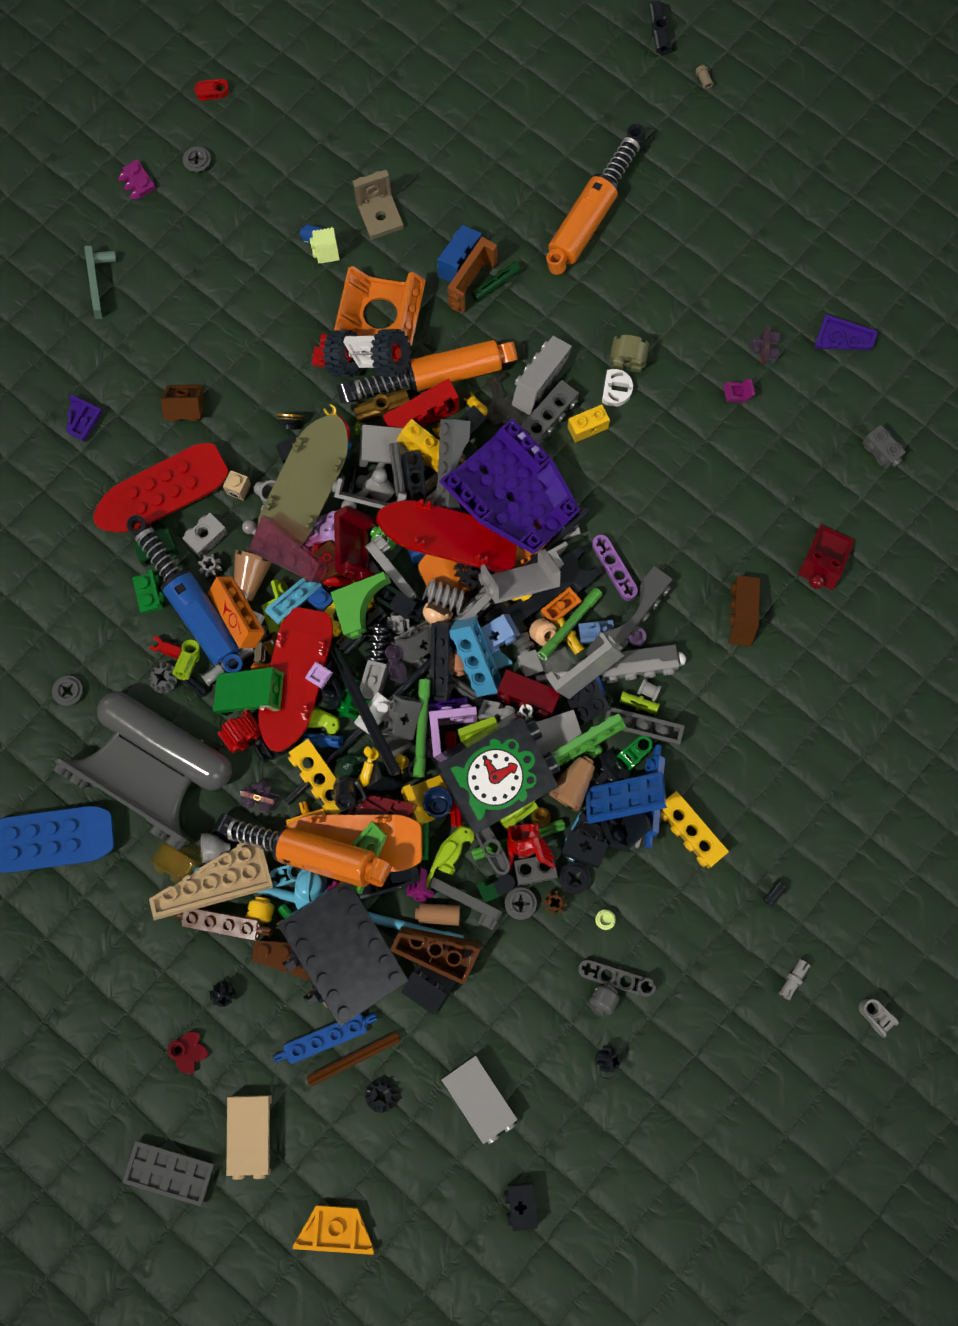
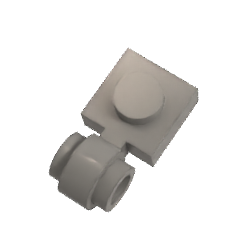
M484 700L477 717L482 721L495 716L496 721H498L499 717L502 720L515 713L516 710L511 706L503 708L500 702Z

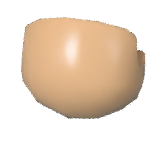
M431 601L429 604L427 602L422 612L424 618L430 624L434 622L448 623L453 616L452 611H449L446 607L442 608L441 604L436 606L434 601Z

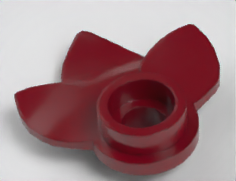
M196 1032L184 1034L181 1039L172 1041L168 1047L169 1056L176 1060L177 1068L186 1074H194L195 1062L202 1061L209 1055L206 1048L198 1044L200 1034ZM177 1046L182 1048L180 1054H177L175 1051Z

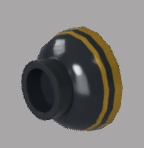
M277 414V419L282 424V429L297 430V425L302 422L303 415Z

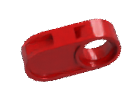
M224 79L201 81L194 87L196 96L201 101L225 98L230 92L228 83ZM218 86H225L223 91L216 90Z

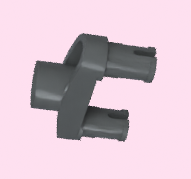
M487 827L476 833L475 836L494 871L498 875H506L510 870L508 859L494 833ZM495 844L498 850L496 853L490 854L486 850L487 846Z

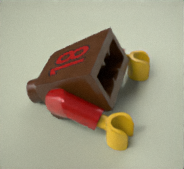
M331 540L313 545L307 558L310 569L301 573L306 583L317 578L321 586L342 587L356 583L353 579L335 572V545Z

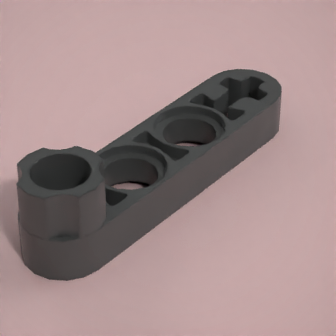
M433 877L429 885L430 888L481 913L477 923L494 931L502 915L501 911Z
M590 960L582 961L578 966V973L581 977L600 984H607L613 988L638 996L648 997L654 994L656 986L650 978H644ZM590 964V968L596 970V966L600 967L597 979L593 978L594 973L589 972L585 975L584 970L581 969L582 966ZM606 969L612 973L610 981L602 980L601 972ZM622 976L630 977L631 985L625 988L620 984ZM635 978L639 979V981L637 982L638 984L636 987V991H633L632 988L635 985ZM647 982L648 987L651 989L644 993L642 992L641 985Z

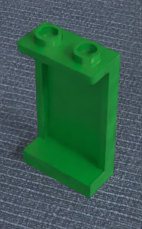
M271 667L218 674L213 712L222 716H228L229 712L262 708L280 711L284 673Z

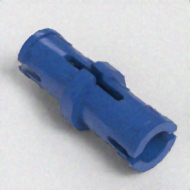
M304 733L303 742L309 739L313 745L320 748L342 747V744H339L343 743L342 736H332L326 733Z

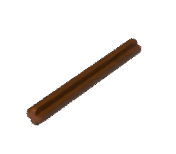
M394 1032L306 1077L307 1082L310 1086H314L399 1043L401 1038L397 1032Z

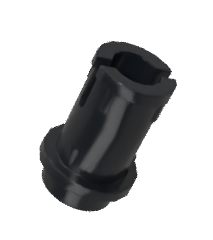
M779 881L773 883V887L763 897V901L771 907L774 906L782 894H786L785 890L787 888Z

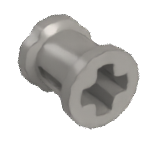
M644 678L637 694H644L655 702L662 686L653 685Z

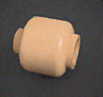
M542 618L532 623L529 633L535 642L544 646L556 634L557 628L549 620Z

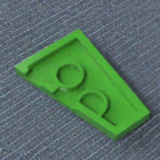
M371 821L351 845L373 851L378 858L388 835L377 823ZM351 884L358 894H362L365 887Z

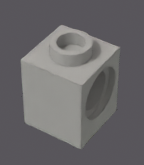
M527 649L517 656V662L524 677L533 679L536 675H543L544 670L536 650L531 651Z

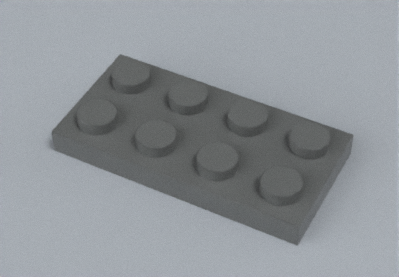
M137 1140L134 1143L122 1183L201 1207L203 1206L215 1163Z

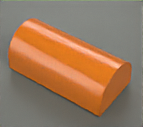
M569 587L542 608L540 612L544 619L554 624L582 603V600Z

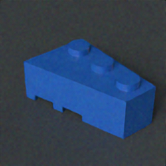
M464 225L459 230H456L452 240L437 259L439 278L451 283L482 237V233Z

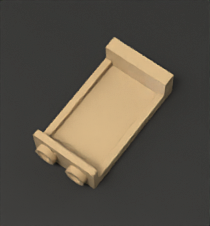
M272 1095L227 1097L226 1176H232V1179L235 1180L245 1179V1175H253V1179H263L271 1173L269 1163L270 1104H272Z

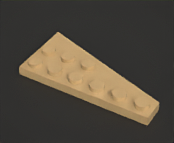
M239 843L236 848L200 867L192 875L182 878V881L176 885L169 886L151 897L149 902L153 919L165 918L273 888L264 851L258 847Z

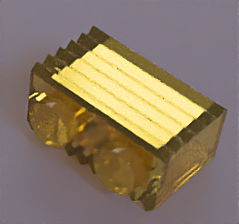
M164 842L150 861L151 864L155 865L153 868L155 871L162 875L165 872L171 875L169 879L176 884L187 875H192L196 866L199 865V863Z

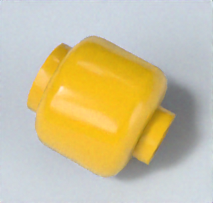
M255 897V900L249 902L246 917L260 919L262 926L263 924H269L272 921L274 905L270 899Z

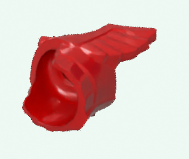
M539 824L508 826L507 849L510 865L509 871H512L515 854L522 858H528L536 854L538 862L553 869L555 868L552 850L545 843V840L541 838Z

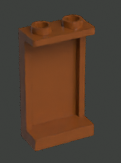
M484 237L480 238L447 287L448 305L454 311L464 313L466 310L465 292L483 265L486 264L493 269L497 265V245Z

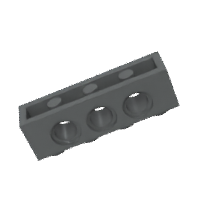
M561 380L521 427L530 432V437L541 446L545 436H550L555 430L554 426L566 418L567 411L569 409L573 410L579 402V393ZM561 402L564 405L559 407L555 403ZM550 415L552 419L546 420L543 416ZM538 428L540 432L534 433L532 429Z
M612 707L611 710L606 712L605 720L619 713L626 725V728L621 731L647 736L648 738L676 745L681 743L684 725Z

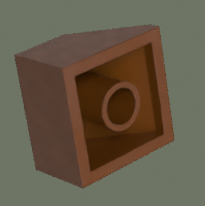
M167 385L161 397L163 419L173 422L180 419H188L189 421L201 419L204 405V385Z

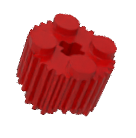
M249 710L241 712L243 715L241 717L229 719L222 725L223 730L218 732V735L232 753L238 750L240 752L246 750L250 746L249 742L262 737L259 723Z

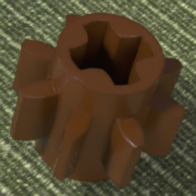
M558 891L553 896L547 893L549 899L542 901V903L547 904L544 911L551 910L552 916H554L555 911L562 914L561 907L567 906L562 901L565 895L559 897ZM552 898L560 901L558 904L559 908L550 906Z

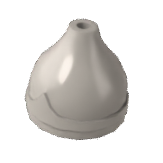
M201 833L202 863H208L223 853L230 851V843L223 841L217 835Z

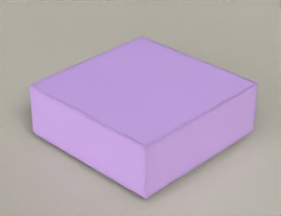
M315 662L305 679L323 689L333 672Z

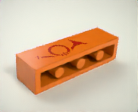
M216 577L208 591V595L239 649L256 648L265 633L264 629L234 578Z

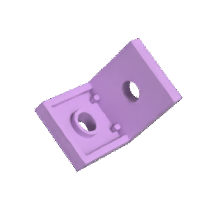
M467 704L461 705L458 709L442 707L439 711L429 712L433 757L442 753L439 726L477 722L476 707Z

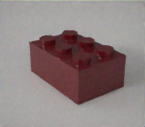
M506 669L497 690V699L503 705L518 707V710H520L522 705L525 707L528 704L533 709L532 713L536 714L535 717L544 720L553 716L560 699V693L554 688Z

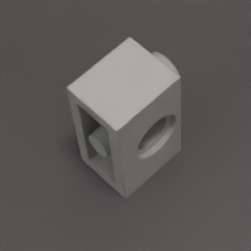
M209 513L207 516H202L194 528H190L185 532L183 540L202 559L229 533ZM203 532H208L206 537H200Z

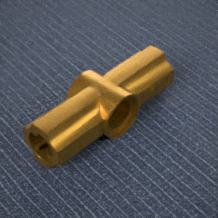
M402 389L388 395L379 394L373 400L353 406L358 422H362L376 416L383 417L388 411L394 410L408 402L409 397L406 390ZM379 404H386L385 407H378Z

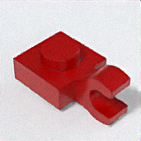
M321 334L320 347H314L312 366L325 368L324 364L326 361H323L325 353L322 351L325 348L323 344L324 341H327L326 336L328 334Z

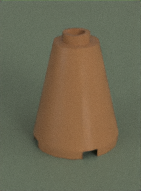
M236 550L234 580L247 602L248 600L252 601L272 564V559L268 558L266 562V558H263V556Z
M586 756L583 758L578 757L555 780L558 788L549 792V795L566 807H572V810L578 813L582 807L595 770L593 766L594 761Z

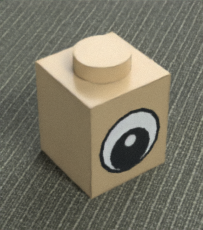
M232 470L223 485L226 494L243 501L251 487L247 476Z

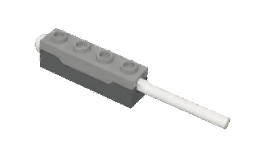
M676 645L623 651L624 657L601 674V681L614 683L622 678L629 681L637 679V676L652 678L660 673H663L665 676L673 675L680 666L685 664L686 656L682 652H677ZM569 671L558 672L555 674L562 677ZM547 674L536 675V682L549 681L546 677Z

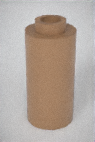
M420 903V907H416L415 919H419V924L459 926L460 905Z

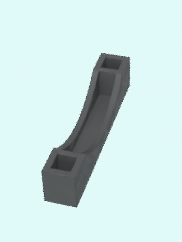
M441 419L436 506L461 513L463 512L459 502L439 481L451 470L457 469L460 456L470 439V421Z
M653 566L639 587L640 601L635 615L622 626L603 633L607 636L610 634L624 649L629 643L628 637L630 635L634 637L638 632L640 622L645 623L649 618L651 608L655 610L661 602L659 598L662 595L666 596L672 587L669 585L672 578ZM600 635L589 646L586 655L589 656L604 644Z

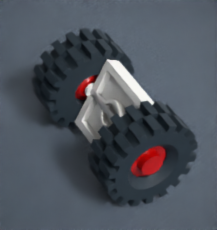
M381 329L374 336H357V333L353 332V330H334L329 332L330 335L326 336L327 341H324L323 344L325 345L322 351L325 353L323 361H326L324 365L325 368H328V373H332L333 377H354L361 368H376V373L383 377H401L407 373L406 369L410 367L408 363L411 362V358H409L410 354H412V350H409L411 344L408 342V336H405V332L401 331V329Z

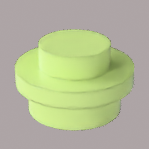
M601 910L597 913L595 921L600 929L608 930L614 926L616 919L610 910Z

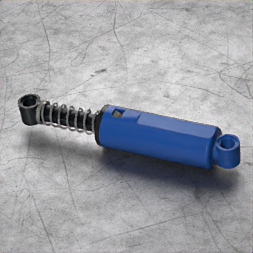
M140 515L131 516L127 520L128 530L135 536V541L138 542V545L143 546L142 551L147 552L146 556L151 558V564L156 565L155 570L160 571L159 576H164V583L161 586L162 592L214 666L223 663L224 669L229 673L244 671V660L237 654L242 648L239 649L218 610L191 571L187 569L179 572V567H175V561H171L169 558L170 554H166V548L161 546L162 542L157 541L158 536L153 535L154 530L150 528L148 522ZM141 522L142 527L139 530H134L135 524ZM234 659L238 660V667L230 669L229 662Z

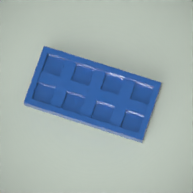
M662 772L588 787L586 793V810L589 824L667 808Z

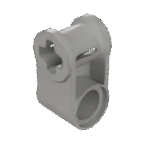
M864 999L860 1002L859 1012L883 1038L887 1036L886 1033L894 1025L897 1026L899 1024L898 1020L879 1001ZM869 1003H872L874 1006V1011L871 1014L867 1011Z

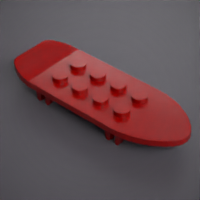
M201 443L194 445L115 485L97 505L93 516L94 523L99 529L104 531L125 533L130 532L127 528V520L133 515H140L150 526L151 523L194 501L207 497L208 494L214 492L224 483L229 471L214 444ZM136 523L134 526V530L140 529L142 527V523Z
M420 499L419 501L408 500L388 504L382 507L376 516L377 524L382 531L394 542L409 550L477 568L485 565L489 571L494 572L511 570L515 565L517 545L481 525L472 515L432 505L431 501L424 503V499Z
M296 607L285 617L277 634L278 637L269 668L273 667L284 673L280 711L262 708L259 709L258 713L262 738L267 747L275 752H282L297 742L311 721L319 687L305 679L315 662L323 667L326 665L333 637L332 618L326 612Z

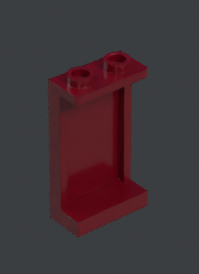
M347 505L334 513L335 572L358 582L376 575V573L369 570V551L365 547L368 544V529L375 526V518Z

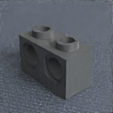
M517 857V861H514L518 886L557 879L556 866L554 869L550 868L549 871L545 872L539 868L540 862H538L537 857ZM522 865H528L531 868L529 875L521 874L520 867Z

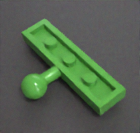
M619 713L615 716H610L605 722L591 727L583 735L574 737L566 745L557 747L551 754L559 767L586 751L590 758L596 759L602 754V747L599 743L626 728V725Z

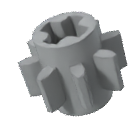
M214 554L211 557L204 555L202 562H198L202 567L199 569L200 573H205L208 579L210 576L217 577V573L222 571V568L218 566L222 563L221 560H215Z
M392 612L391 617H387V623L392 625V633L402 634L406 632V628L410 627V617L405 619L399 614Z

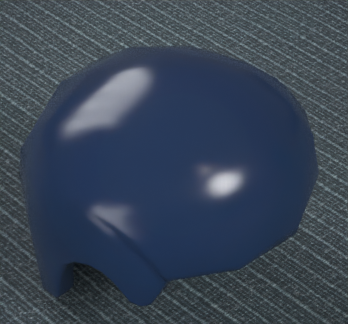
M435 786L424 793L423 807L429 816L436 819L443 818L451 812L453 800L446 788Z

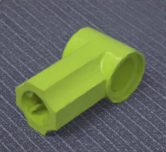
M187 640L182 644L181 654L173 669V675L178 679H189L196 662L199 661L200 649L197 641Z

